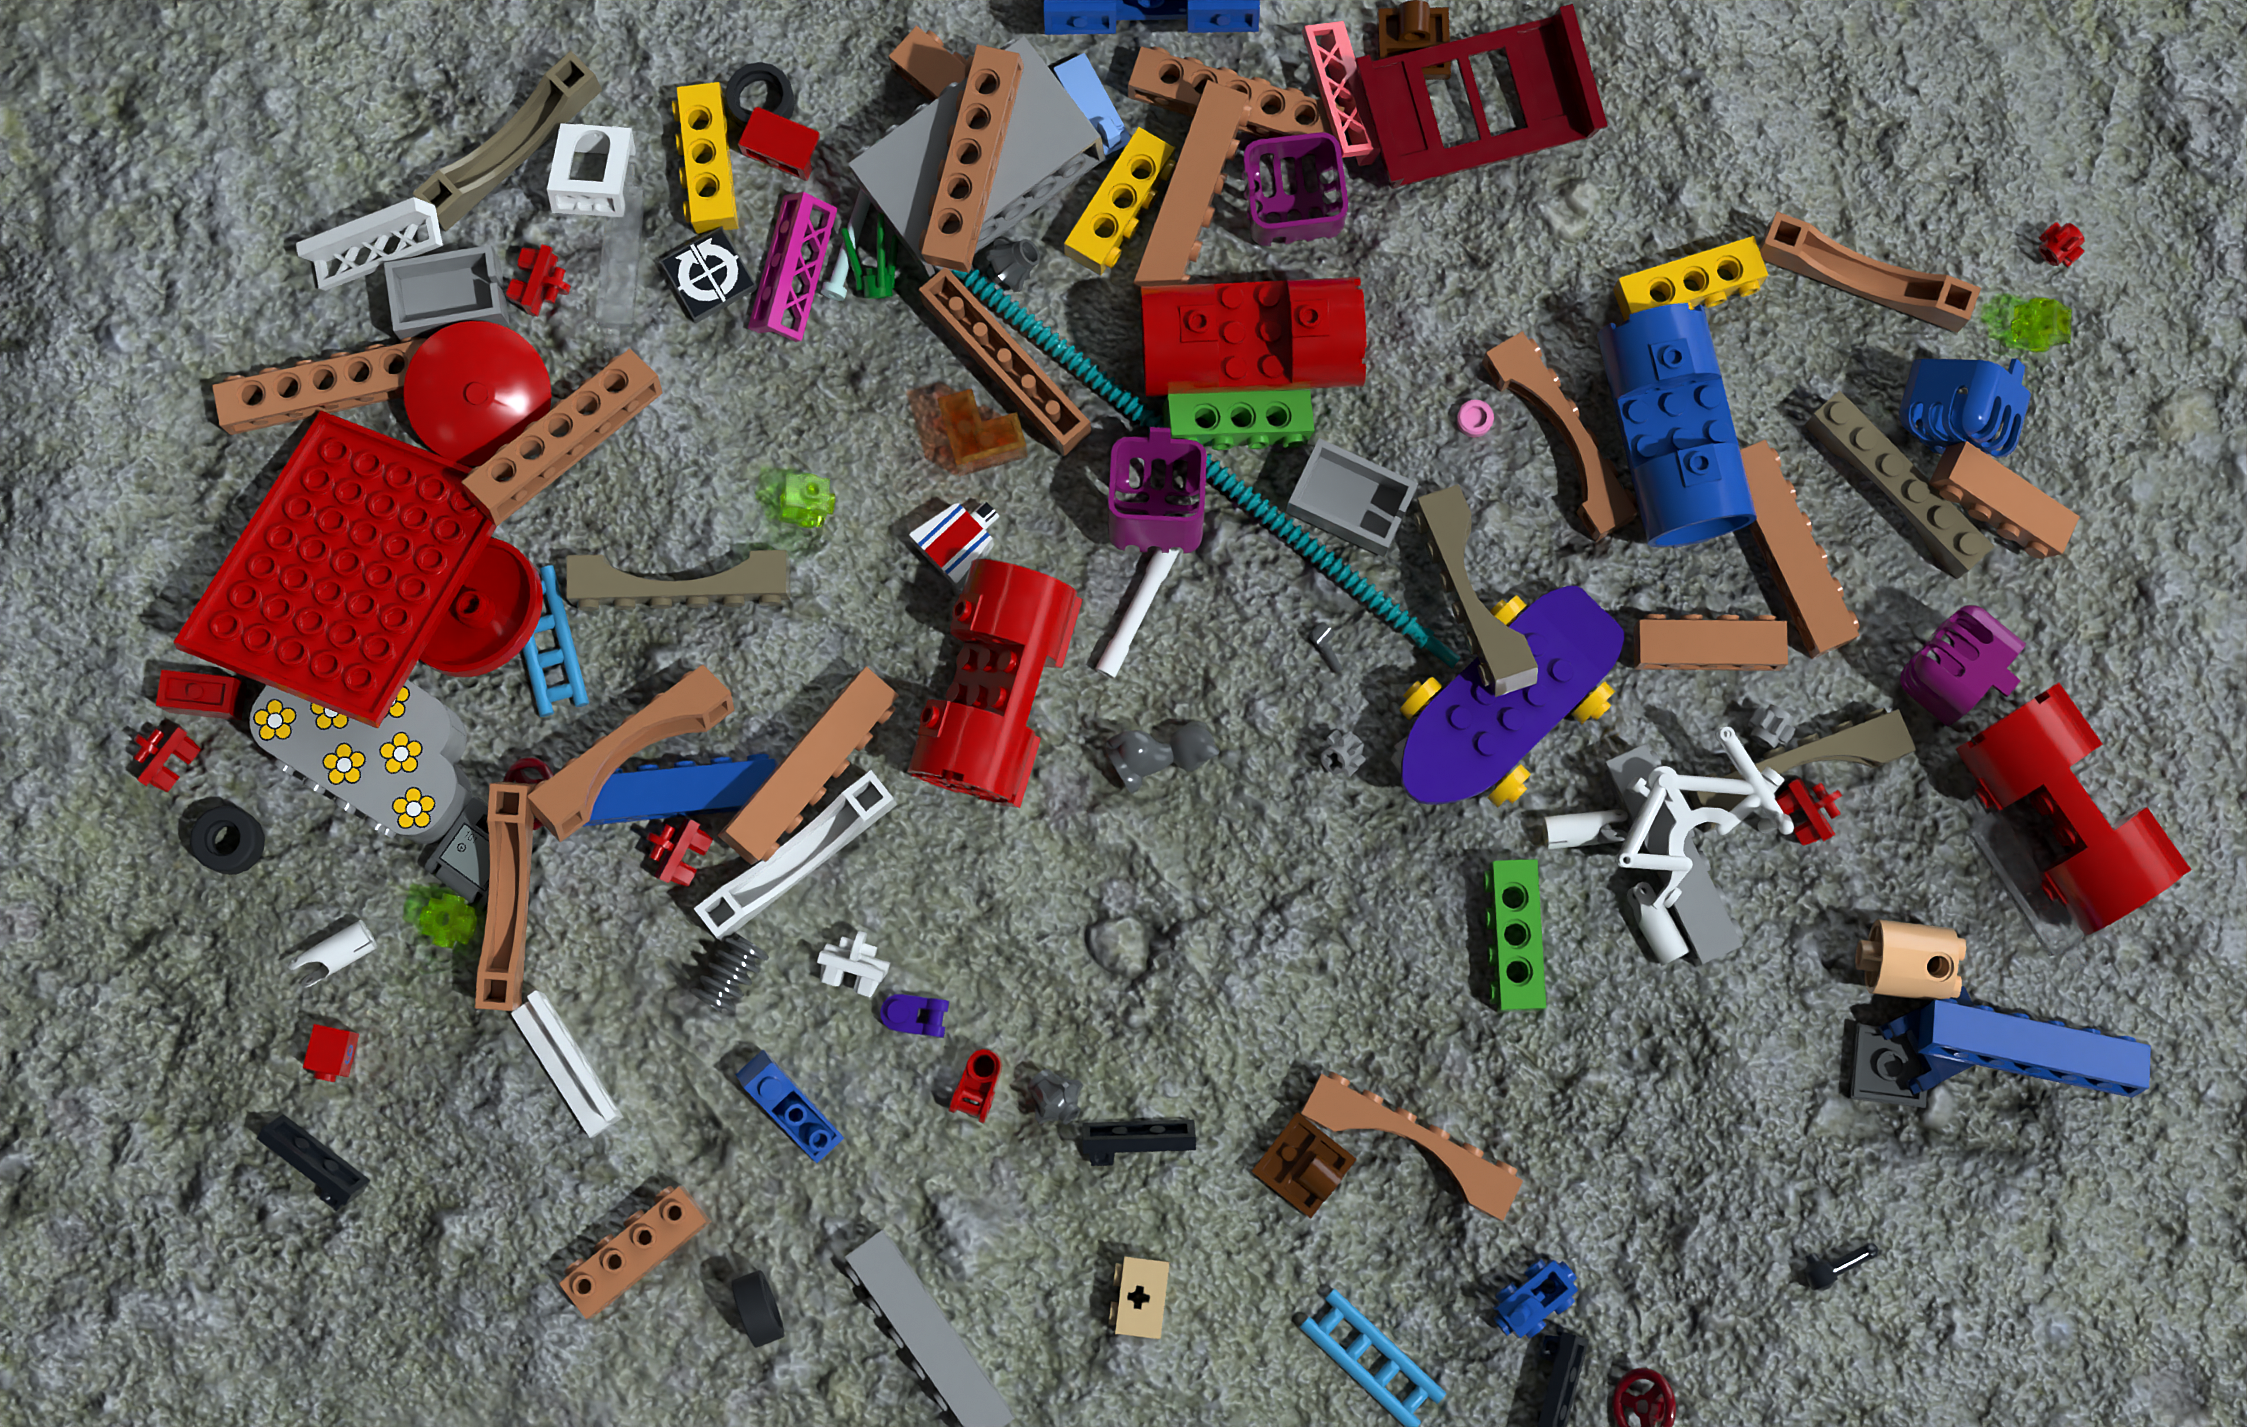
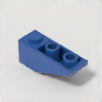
M764 1049L735 1074L743 1088L816 1164L844 1139L843 1135Z

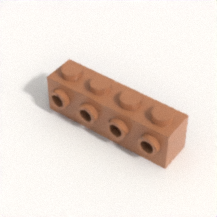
M1968 441L1946 447L1929 482L1931 486L1940 491L1939 494L1944 499L1959 503L1968 509V514L1971 517L1980 521H1986L1997 529L1996 532L2000 536L2016 541L2025 547L2024 550L2027 554L2038 559L2063 554L2080 516Z
M1649 614L1645 615L1644 620H1639L1634 626V670L1781 671L1788 665L1787 621H1776V617L1772 615L1755 616L1753 621H1739V616L1720 615L1717 616V620H1703L1702 615L1689 614L1680 616V620H1666V615Z
M671 1185L654 1197L653 1200L656 1203L654 1207L646 1213L642 1210L634 1213L623 1223L626 1229L617 1237L609 1234L593 1247L597 1252L586 1262L580 1258L564 1270L563 1273L567 1277L558 1284L586 1320L598 1315L712 1222L684 1186H678L675 1190Z

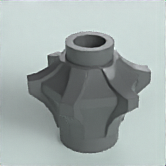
M997 239L994 241L995 249L986 252V258L990 262L987 267L988 275L995 283H1005L1014 292H1019L1023 289L1024 280L1030 279L1032 268L1040 262L1039 251L1034 243L1028 239L1016 242Z
M1044 1069L1032 1078L1027 1089L1032 1094L1036 1106L1035 1120L1039 1125L1047 1121L1054 1123L1059 1120L1063 1124H1068L1079 1115L1081 1109L1077 1105L1078 1096L1084 1086L1081 1081L1068 1080L1057 1074L1054 1075L1050 1069Z

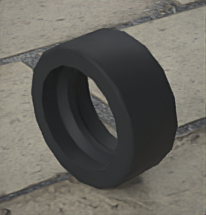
M763 62L746 64L735 71L728 81L725 92L727 107L735 123L744 130L750 115L744 112L740 106L739 99L743 89L753 82L763 80L775 84L780 91L781 101L778 108L772 113L790 119L793 115L795 100L791 83L785 73L773 64Z
M758 1270L732 1280V1291L737 1310L753 1346L758 1348L783 1338L785 1334L780 1312L763 1272Z

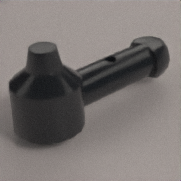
M1870 1242L1832 1262L1820 1259L1815 1252L1805 1256L1807 1267L1804 1275L1813 1291L1827 1290L1838 1280L1837 1276L1879 1256L1878 1247L1873 1242Z

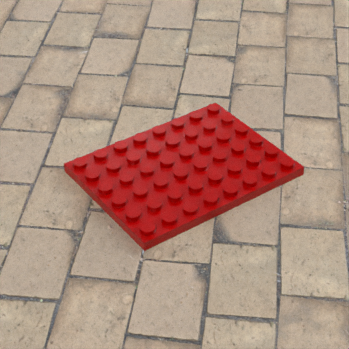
M320 410L173 641L176 649L378 729L496 529V526L468 499L462 481L473 468Z

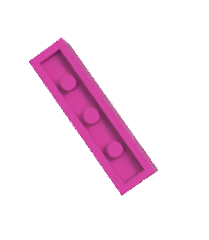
M805 192L784 195L748 329L757 333L775 332L792 341H802L838 208ZM812 208L824 213L821 227L814 230L810 221ZM809 240L814 253L812 260L805 264L800 251L802 243ZM800 273L805 286L803 294L796 297L791 284L793 277ZM789 307L792 308L796 318L793 330L781 325L784 310Z

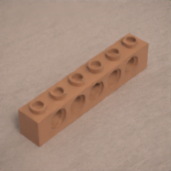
M977 44L974 56L970 55L967 59L965 67V77L968 78L965 91L960 90L957 96L956 112H959L956 125H951L948 130L946 141L949 147L946 160L942 159L939 164L937 180L940 181L937 195L932 194L929 201L928 215L931 218L928 229L922 230L919 239V250L922 251L921 254L927 264L970 273L1024 69L1019 53ZM993 83L997 85L996 89L990 94L984 95L980 93L981 88L985 84ZM975 119H988L984 127L980 129L970 128ZM969 152L978 153V157L973 163H961L965 154ZM957 188H969L968 194L964 198H952V194ZM951 221L960 223L956 232L952 234L943 233V228L947 223Z
M1141 46L1128 84V98L1194 118L1202 94L1196 92L1194 88L1198 85H1206L1207 80L1248 94V105L1253 107L1246 128L1240 126L1239 132L1262 139L1318 132L1333 135L1322 98L1317 100L1307 97L1302 91L1295 88L1281 89L1271 86L1270 82L1262 78L1253 77L1248 79L1241 77L1235 71L1226 67H1218L1217 69L1208 67L1193 57H1184V59L1175 57L1160 47H1150L1149 49ZM1171 74L1176 76L1178 80L1175 83L1167 84L1161 80V77ZM1335 102L1337 109L1344 113V107H1340L1338 103ZM1266 105H1273L1279 109V112L1269 115L1263 112L1262 108ZM1300 115H1306L1313 122L1309 125H1302L1295 118Z
M407 337L402 339L400 344L386 347V345L382 344L371 345L365 348V352L355 354L339 352L332 354L328 360L324 361L303 360L296 362L292 368L283 370L279 368H266L259 371V375L246 378L240 375L227 377L223 380V383L212 385L219 425L228 434L234 435L316 417L320 410L330 414L404 397V381L409 363L418 348L427 339ZM405 362V367L400 373L390 374L391 368L395 363ZM369 370V376L366 380L355 382L356 375L360 371ZM334 377V382L330 388L320 390V385L324 379ZM292 385H298L297 393L290 398H285L286 390ZM256 393H263L262 400L258 404L250 406L251 397Z
M630 348L622 355L613 357L603 370L594 377L584 380L579 388L569 397L555 403L550 412L540 420L530 423L523 433L511 443L501 446L486 463L473 468L462 481L468 499L497 527L663 394L658 375ZM618 388H621V389H622V390H620L619 392H615V393L611 392V391L614 390V389H618ZM594 410L593 413L584 415L585 412ZM567 432L564 436L555 437L559 433ZM535 454H538V455H539V456H538L537 458H535V459H527L528 457H530V456H532V455H535ZM504 477H511L508 481L499 482Z

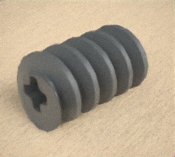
M736 932L738 940L730 938L724 940L730 952L720 950L716 952V956L722 964H708L707 967L714 976L712 978L700 976L699 980L705 989L692 988L690 991L694 996L722 1014V1009L735 1010L736 1006L731 1001V996L738 998L744 996V993L738 986L739 983L749 986L752 984L747 971L760 972L761 969L755 962V959L767 961L769 958L765 951Z

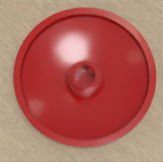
M486 321L460 322L434 333L418 348L412 357L404 381L405 408L409 421L417 435L430 449L440 456L469 466H482L495 455L501 446L511 443L523 433L530 423L540 420L550 412L552 392L549 374L535 348L515 331Z
M490 538L419 659L433 670L447 676L474 677L491 672L515 657L534 633L542 611V584L539 574L531 561L513 545L503 540Z

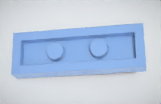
M1083 53L1054 67L1055 77L1100 134L1105 154V160L1102 162L1122 153L1131 137L1086 54Z

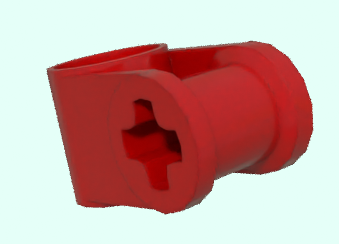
M981 1049L971 1054L962 1078L955 1089L949 1112L955 1113L958 1110L977 1117L978 1121L982 1124L985 1123L994 1100L995 1089L1003 1067L1001 1058L997 1053L992 1050ZM983 1055H988L995 1063L994 1072L988 1077H981L975 1070L976 1060ZM964 1098L979 1102L980 1106L967 1102Z

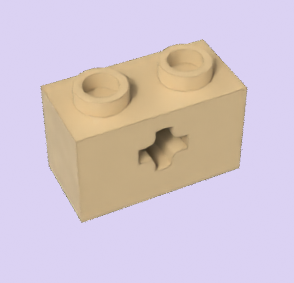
M1124 1256L1123 1264L1116 1263L1113 1286L1121 1287L1119 1302L1111 1301L1109 1324L1116 1325L1115 1334L1161 1339L1170 1262ZM1136 1286H1143L1144 1294L1150 1296L1149 1302H1142L1141 1308H1134L1133 1300L1127 1298L1128 1292H1135Z

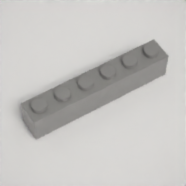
M1646 744L1608 760L1600 767L1620 810H1624L1628 814L1626 822L1629 829H1631L1645 797L1640 793H1631L1626 787L1635 777H1642L1647 781L1645 787L1650 790L1648 783L1649 775L1655 768L1662 766L1654 750L1649 751ZM1664 801L1639 849L1643 854L1667 855L1668 837L1676 821ZM1692 828L1684 840L1683 852L1686 857L1692 860L1693 865L1677 886L1682 893L1668 910L1690 947L1691 951L1689 954L1695 967L1742 947L1740 939L1743 938V933L1737 920L1734 917L1730 919L1724 907L1727 904L1725 894L1718 884H1713L1708 874V871L1711 870L1709 861L1702 850L1697 851L1691 839L1695 836ZM1649 869L1661 892L1667 884L1670 871Z
M881 1230L845 1256L849 1262V1265L845 1267L848 1275L857 1286L863 1283L871 1294L867 1298L868 1303L879 1317L885 1314L893 1327L888 1331L898 1346L902 1349L907 1345L915 1357L910 1362L923 1380L927 1377L931 1379L937 1388L932 1394L944 1411L951 1408L959 1419L954 1424L955 1427H1004L1015 1419L1016 1415L886 1230Z

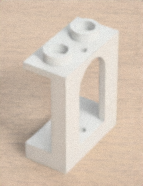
M560 124L547 186L552 213L608 217L624 216L625 202L622 191L629 155L635 156L636 153L632 128ZM574 152L608 154L603 182L569 180Z

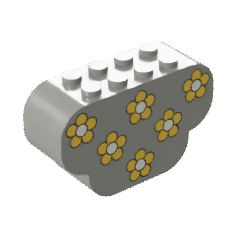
M406 680L378 729L269 685H266L252 707L250 713L251 733L261 748L276 757L272 764L301 781L306 776L307 778L303 782L305 785L333 800L335 795L338 796L334 801L336 805L360 819L367 815L366 824L392 839L397 833L419 844L440 842L472 799L470 780L465 772L457 766L465 751L467 742L466 729L462 720L454 711L434 696Z

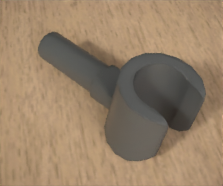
M1321 622L1310 632L1309 638L1325 654L1336 674L1343 670L1328 644L1335 636V633L1325 622Z

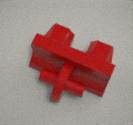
M543 244L540 250L531 248L521 249L517 266L521 270L531 272L528 283L512 279L506 292V296L510 301L523 306L528 315L535 317L539 316L544 300L554 304L558 294L569 295L571 289L569 284L562 281L566 270L556 267L559 258L552 253L553 248Z
M180 725L162 748H159L157 744L165 734L159 729L155 728L148 738L137 734L133 740L141 745L133 758L143 763L150 753L155 755L137 780L145 786L150 783L158 789L169 792L180 776L166 767L164 763L171 754H174L190 765L201 748L193 739L187 736L189 731Z
M1799 778L1788 784L1790 788L1775 799L1784 814L1789 815L1801 807L1807 814L1809 820L1794 828V832L1803 846L1814 843L1821 838L1824 842L1835 835L1834 830L1820 809L1824 807L1831 819L1841 814L1833 802L1842 796L1839 789L1829 795L1823 784L1819 783L1812 788L1820 800L1815 802L1804 782Z
M684 818L672 842L669 841L675 828L667 824L660 836L649 832L646 839L655 844L649 857L659 861L664 850H667L653 877L665 883L671 881L689 886L697 869L681 860L687 848L704 856L713 842V838L699 829V823Z

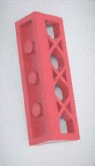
M1344 21L1304 26L1302 35L1333 135L1338 140L1341 148L1342 158L1356 156L1359 166L1370 165L1381 150ZM1323 35L1320 39L1322 48L1317 45L1315 36ZM1327 65L1332 79L1326 75L1325 67ZM1336 97H1338L1340 107H1344V113L1337 109L1334 101ZM1346 129L1352 142L1351 146H1348L1344 133Z

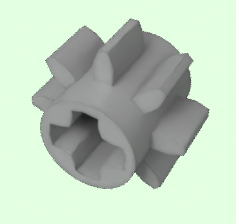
M1772 704L1768 706L1766 711L1757 707L1748 721V727L1753 729L1750 737L1757 744L1769 750H1774L1777 744L1785 748L1794 735L1795 728L1790 726L1793 717L1782 708Z
M1335 730L1319 746V749L1323 752L1321 763L1334 776L1344 772L1347 777H1350L1366 761V758L1362 756L1364 744L1351 731L1341 735L1338 730Z

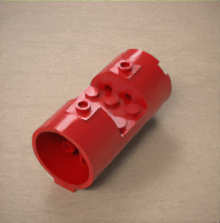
M1345 277L1141 287L1145 396L1363 387L1366 379V364H1362V359H1365L1367 341L1363 289H1358V286H1361V278Z
M989 559L972 560L962 594H960L958 601L953 607V619L949 628L951 629L950 633L965 642L957 656V670L953 683L946 692V700L928 699L926 706L921 712L920 726L917 733L918 738L907 771L912 773L911 776L936 787L958 794L963 793L979 797L980 800L992 802L1000 806L1021 807L1041 740L1040 737L1035 736V732L1027 727L1026 724L1043 667H1063L1083 600L1077 597V591L1073 587L1054 577L1019 565Z
M2060 682L1973 736L1972 740L1975 745L1969 740L1955 749L1976 779L1975 783L1979 788L1974 790L1985 808L1988 809L1992 806L1995 811H2000L2032 792L2033 796L2029 800L2041 816L2048 815L2055 826L2051 828L2054 837L2062 847L2070 846L2071 851L2039 873L2044 880L2039 885L2051 902L2058 900L2060 905L2065 907L2084 936L2095 933L2136 910L2191 871L2187 862L2148 807L2141 808L2110 826L2069 767L2103 745V743Z

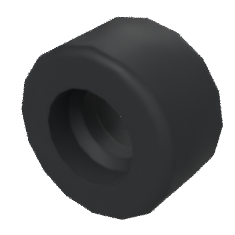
M218 806L207 810L196 820L191 830L190 846L194 857L204 867L221 874L237 875L249 870L259 861L264 851L265 835L261 824L252 815L232 806ZM224 827H235L241 835L237 849L231 854H221L215 847V839Z

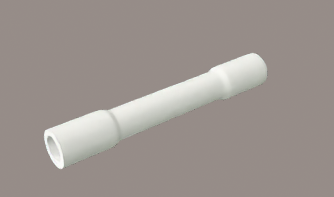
M1157 546L1134 598L1114 637L1109 641L1095 668L1099 673L1115 679L1129 651V645L1161 582L1167 577L1179 553L1176 547L1170 548L1169 553H1162L1161 548Z

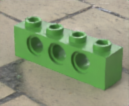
M1310 390L1168 394L1162 406L1164 428H1170L1171 439L1194 440L1202 444L1203 447L1212 446L1214 450H1228L1234 446L1248 445L1249 449H1263L1274 444H1283L1285 448H1298L1307 444L1315 431ZM1272 416L1277 418L1281 426L1271 425L1266 417ZM1237 417L1242 419L1246 427L1235 426L1231 418ZM1202 418L1207 420L1211 428L1198 426L1195 419Z
M1538 859L1492 861L1489 864V870L1483 871L1484 892H1490L1491 907L1485 908L1486 929H1492L1493 944L1487 945L1488 966H1494L1495 981H1490L1489 983L1490 1003L1496 1004L1497 1012L1541 1011L1546 1008ZM1505 890H1514L1519 894L1520 905L1518 908L1512 909L1503 903L1502 894ZM1514 926L1521 931L1523 939L1520 945L1514 946L1505 940L1504 932L1507 927ZM1516 963L1524 969L1525 977L1521 983H1514L1507 977L1506 969L1509 964Z

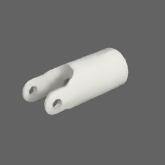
M1616 809L1543 817L1542 832L1545 847L1549 850L1624 841L1627 837L1625 831L1620 829H1600L1609 823L1627 820L1628 814L1624 810Z
M1640 882L1628 890L1627 899L1633 909L1639 928L1661 966H1664L1690 952L1691 949L1667 907L1662 905L1657 910L1650 904L1657 896L1648 883ZM1641 888L1646 889V894L1643 892Z
M359 920L292 959L288 964L289 970H295L308 962L323 963L322 967L303 979L301 985L307 988L377 949V944L368 927H366L362 920Z

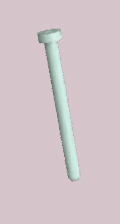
M861 188L847 227L854 249H856L871 203ZM844 240L830 282H824L821 293L824 296L837 301L845 300L847 290L843 285L851 264Z

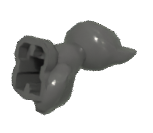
M1192 721L1178 729L1171 736L1169 744L1157 742L1150 734L1142 730L1124 731L1109 738L1106 743V751L1131 794L1138 791L1141 787L1142 777L1161 771L1173 762L1186 772H1193L1220 752L1215 746L1214 738L1207 730L1206 724L1200 721Z

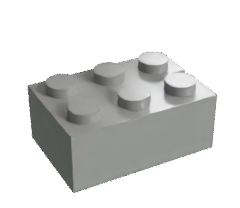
M492 245L384 263L393 331L400 340L407 337L428 339L434 333L447 326L466 321H486L504 327L510 326L506 296L501 290L504 289L501 262Z
M1319 438L1288 502L1286 513L1385 558L1419 483Z

